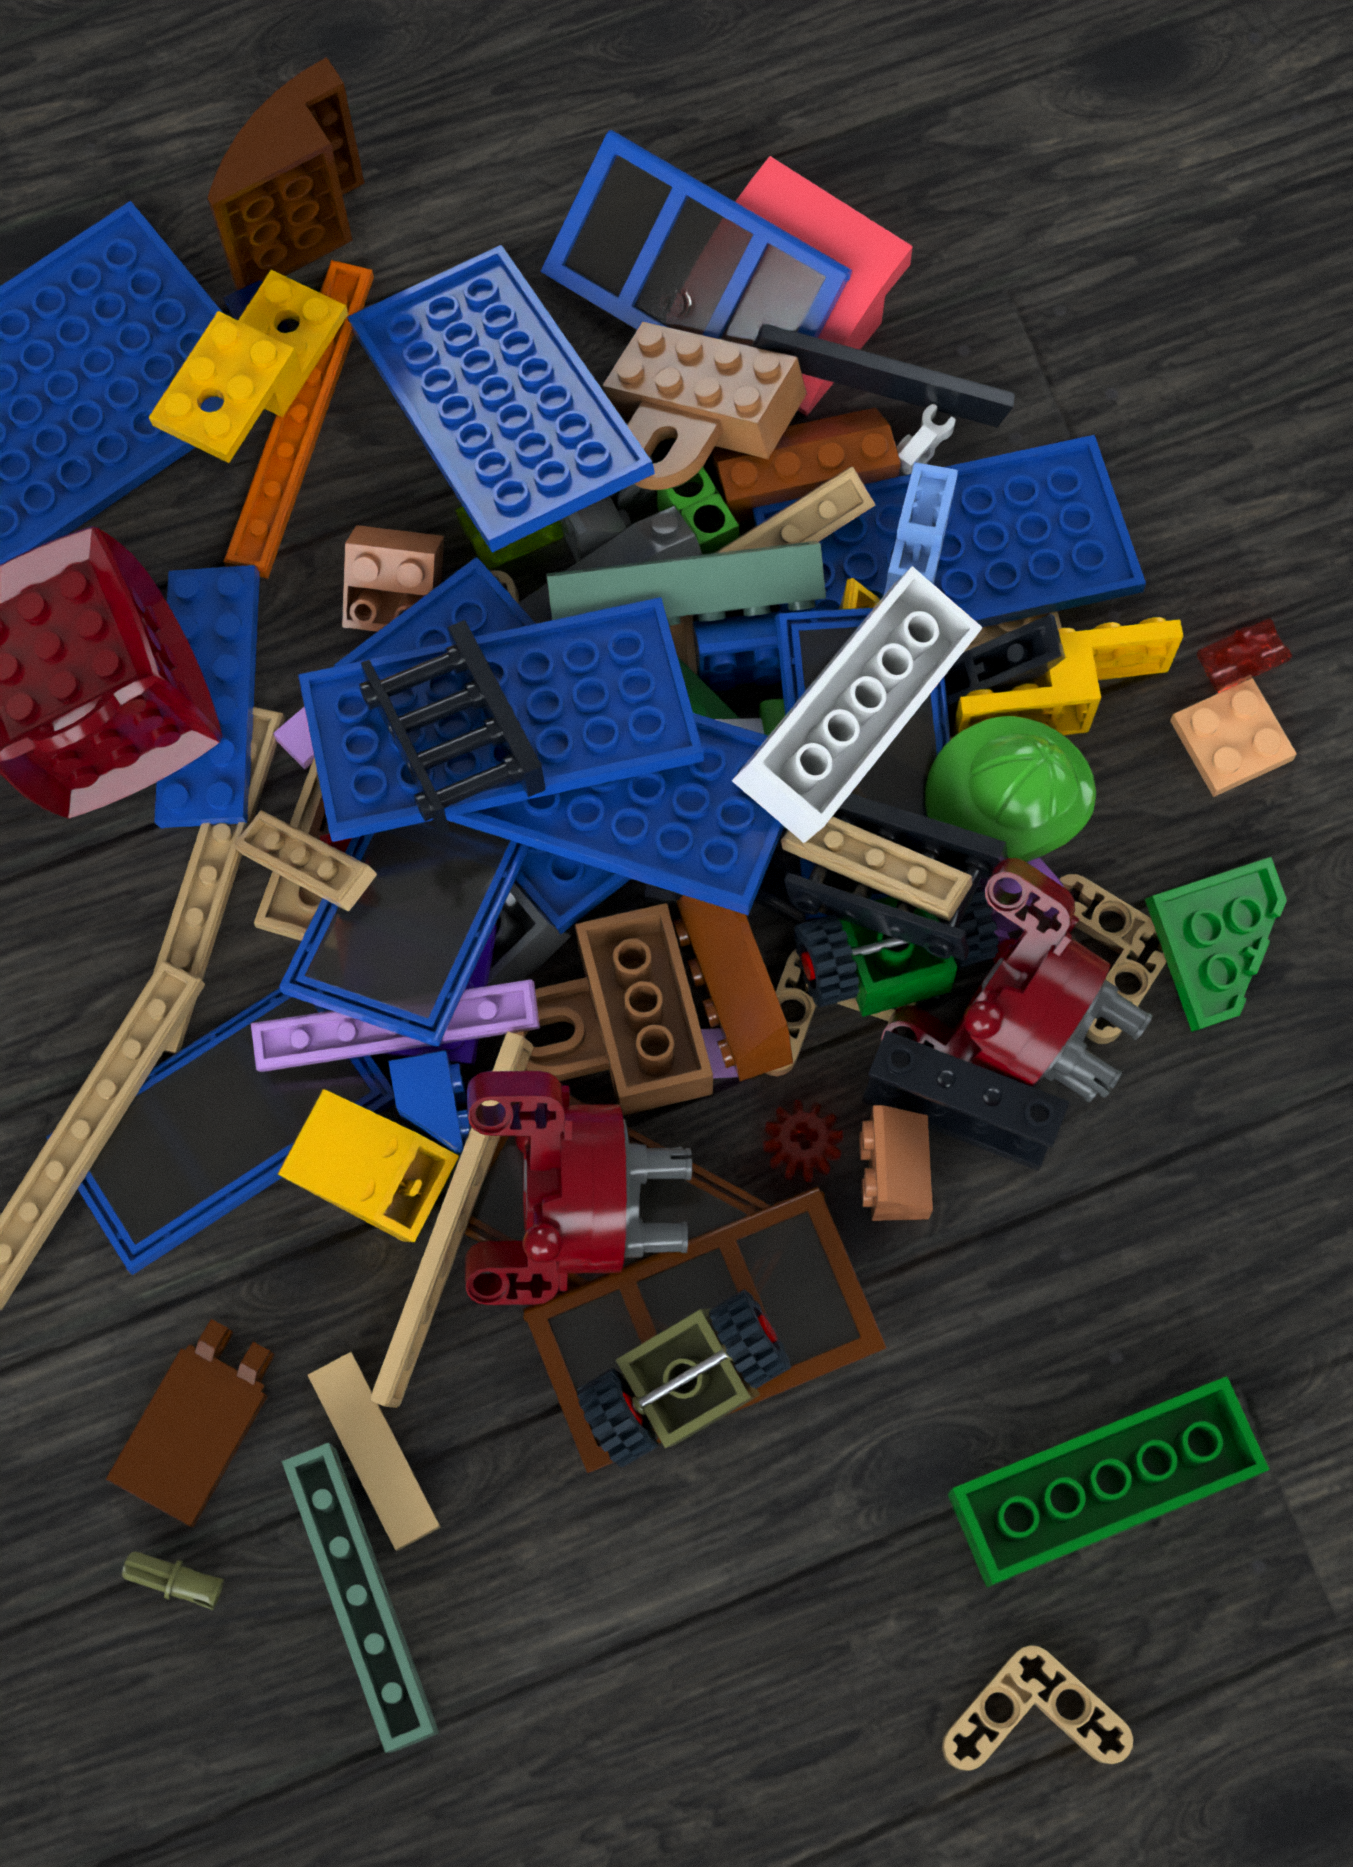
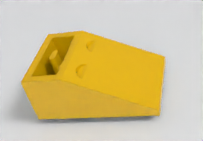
M323 1089L277 1175L401 1241L415 1242L459 1155L406 1127Z

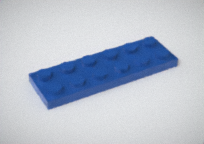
M255 565L173 570L168 573L167 604L176 617L200 666L215 707L222 739L220 743L191 763L157 782L154 822L160 828L201 826L203 823H210L211 825L219 823L227 825L238 824V822L248 823L260 572Z

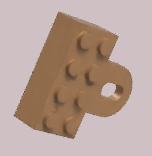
M647 322L641 323L602 385L606 396L617 412L624 414L626 417L625 423L628 424L627 426L649 458L661 441L668 438L676 439L666 457L662 461L653 464L655 474L634 484L649 490L669 489L688 481L699 472L715 446L769 459L807 395L798 358L795 356Z
M667 903L575 924L577 945L585 978L535 989L540 1026L567 1022L574 1027V1035L564 1042L543 1047H533L525 1071L549 1072L559 1081L609 1070L617 1104H620L623 1116L712 1095L713 1073ZM529 1031L516 1032L514 1034L525 1038Z

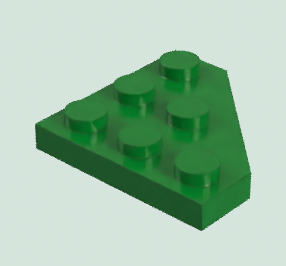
M1272 857L1145 899L1192 1032L1240 1016L1247 999L1244 995L1253 975L1258 973L1269 946L1268 936L1275 919L1281 916L1287 902Z

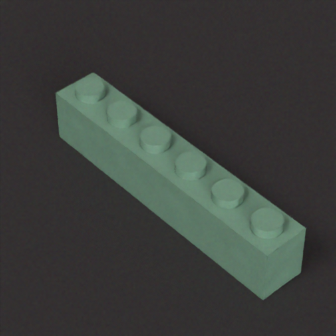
M817 541L546 574L552 620L661 597L668 624L673 626L681 624L680 616L698 614L699 621H714L725 619V611L743 609L744 616H754L771 613L770 605L788 603L789 610H804L815 608V600L826 598L821 543Z
M328 1442L282 1461L385 1753L396 1752L439 1734L336 1448Z

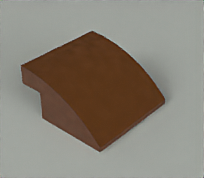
M327 57L289 80L253 113L231 143L212 182L207 199L234 286L240 299L258 291L271 270L286 276L353 241L343 195L365 184L344 82Z

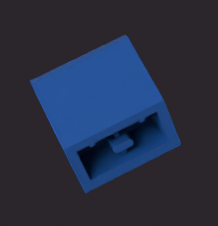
M783 612L726 617L725 619L714 621H693L697 676L713 691L730 690L736 684L754 682L758 686H769L778 683L781 680L775 616Z
M446 1050L388 1061L396 1108L404 1126L459 1155L456 1162L458 1164L472 1127L469 1124L467 1109L460 1111V1104L467 1103V1093L459 1063L451 1065Z

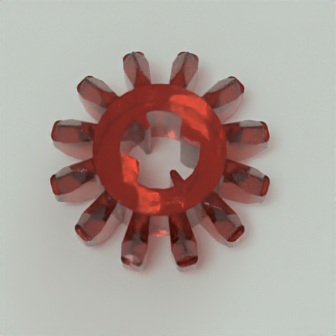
M801 1100L794 1101V1115H791L785 1108L779 1107L776 1109V1117L779 1123L766 1122L764 1131L773 1138L763 1141V1151L769 1153L777 1152L770 1159L769 1165L772 1169L779 1168L784 1163L788 1164L785 1171V1178L788 1180L793 1179L796 1169H802L804 1181L811 1182L813 1178L812 1167H815L821 1174L827 1175L830 1173L831 1167L826 1159L838 1161L841 1157L842 1151L833 1144L843 1141V1131L837 1129L829 1130L835 1124L836 1116L831 1113L820 1119L818 1116L821 1104L818 1102H814L811 1106L810 1113L803 1112ZM797 1133H805L806 1139L811 1140L809 1149L802 1150L799 1142H795Z

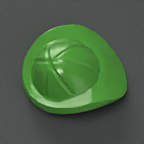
M1015 716L990 718L955 735L942 748L934 760L928 774L925 790V808L928 818L1004 841L1007 845L1008 858H1018L1025 862L1042 857L1074 838L1083 830L1091 818L1096 800L1094 775L1080 750L1068 738L1053 728L1031 719Z

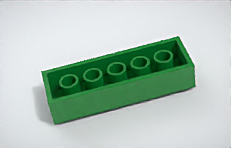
M1226 1376L954 1487L948 1493V1497L985 1585L988 1588L1252 1479L1270 1469L1231 1383Z

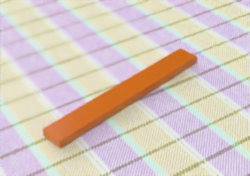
M331 260L320 293L346 305L348 316L363 310L374 279L373 271ZM347 317L284 416H275L224 559L225 567L255 565L260 572V577L269 578L354 336Z

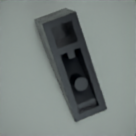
M1052 614L1046 615L963 652L944 676L948 711L956 714L960 697H964L972 691L979 689H989L993 693L1012 691L1017 686L1032 684L1063 661L1066 657L1055 616Z

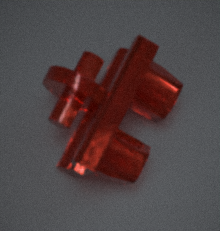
M1268 618L1251 627L1241 628L1233 635L1199 649L1196 656L1205 669V673L1212 686L1219 693L1290 661L1292 654L1279 638L1272 619Z

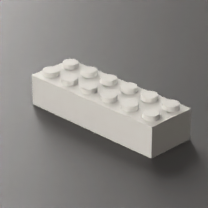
M912 566L891 586L733 778L732 782L805 843L827 824L983 627Z

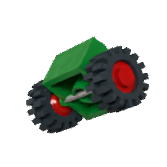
M979 883L958 928L966 933L969 949L966 961L952 956L948 959L936 957L922 946L837 919L835 915L797 924L794 928L796 932L794 933V939L797 943L795 946L796 953L800 958L798 962L800 969L802 968L804 973V982L808 984V992L813 997L815 1005L824 1007L855 998L862 1017L951 992L957 968L993 959L998 954L996 945L999 944L998 936L994 931L997 930L996 922L992 920V907L987 904L985 891L982 892L981 883ZM888 896L874 901L895 908L899 900ZM916 908L914 912L916 915L940 922L942 919L919 908Z

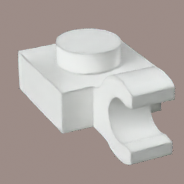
M931 404L924 410L919 431L913 437L909 434L906 435L897 446L901 462L899 477L912 474L914 462L927 464L934 456L935 448L943 440L948 439L954 431L956 419L952 416L941 426L935 425L931 421L937 412L935 404Z

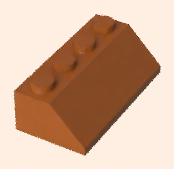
M877 408L788 426L769 459L717 446L713 448L709 455L718 492L737 523L752 520L753 508L802 498L849 467H854L863 484L899 477L901 467L890 424Z
M683 895L676 901L680 919L672 922L681 948L689 945L694 956L693 959L687 960L693 982L696 987L704 985L709 998L702 1000L710 1027L719 1025L724 1039L717 1041V1046L725 1068L734 1066L739 1081H743L793 1064L788 1024L746 915Z

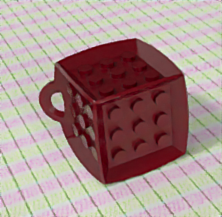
M91 526L49 541L0 564V774L25 798L53 814L69 819L104 807L149 787L191 763L220 743L222 733L215 707L200 666L187 638L151 576L136 557L121 543L103 530Z

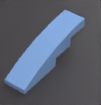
M914 462L898 524L897 537L888 570L884 595L912 566L934 585L958 470Z

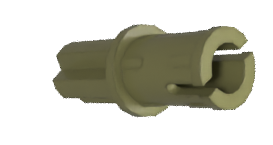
M136 1551L128 1555L122 1570V1577L124 1579L164 1592L165 1599L170 1600L173 1596L196 1603L210 1610H214L224 1583L222 1578L206 1575L184 1567L183 1561L177 1560L176 1564H172Z

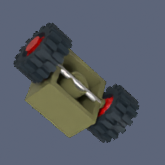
M742 1290L712 1309L696 1311L616 1359L625 1379H623L622 1374L618 1370L616 1371L615 1368H611L577 1389V1397L580 1399L578 1402L580 1408L585 1412L583 1415L586 1422L592 1426L593 1429L591 1431L595 1438H599L602 1449L605 1452L608 1451L610 1459L616 1462L619 1467H625L657 1448L659 1445L657 1442L658 1437L664 1448L677 1445L760 1395L757 1390L758 1387L791 1368L789 1357L784 1351L785 1348L782 1342L777 1337L776 1330L772 1328L767 1315L762 1312L761 1306L747 1290Z

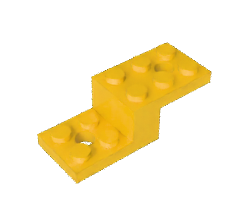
M271 270L239 320L220 311L216 313L150 414L149 419L152 426L230 463L264 409L280 417L284 416L348 316L346 305ZM294 319L299 322L298 328L293 332L282 333L277 330L278 324L283 320ZM210 397H219L224 400L222 407L217 411L206 412L200 409L205 399Z
M1153 617L1143 620L1136 625L1121 626L1119 623L1110 622L1098 625L1093 630L1075 631L1073 628L1058 629L1066 658L1034 681V684H1023L1013 688L1012 691L993 693L989 689H979L968 693L964 697H960L952 728V736L954 737L961 731L984 720L1002 716L1027 718L1037 722L1044 721L1049 727L1062 735L1089 732L1101 700L1098 680L1168 672L1183 638L1181 621H1166L1162 617Z

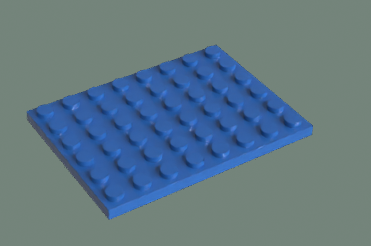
M131 201L0 286V564L35 547L69 534L196 448L152 426L149 416L216 313L222 311ZM210 397L205 399L200 409L206 412L217 411L222 407L224 400L219 397Z

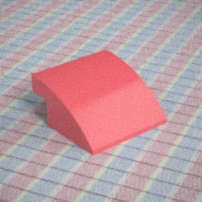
M769 156L735 202L852 270L851 278L843 289L818 338L860 350L882 323L885 296L910 266L913 246ZM726 218L723 219L687 279L670 313L667 325L677 330L703 335L753 236L752 233ZM769 244L721 340L751 346L762 325L765 323L798 332L826 277ZM802 374L807 395L799 406L798 411L807 416L834 382Z

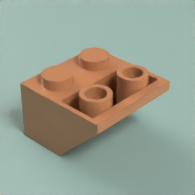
M356 525L345 542L342 627L378 632L439 586L442 580L444 536Z
M883 1105L873 1106L870 1119L862 1121V1132L859 1133L860 1160H869V1168L864 1169V1178L861 1181L862 1206L871 1207L872 1221L929 1219L933 1211L928 1115Z

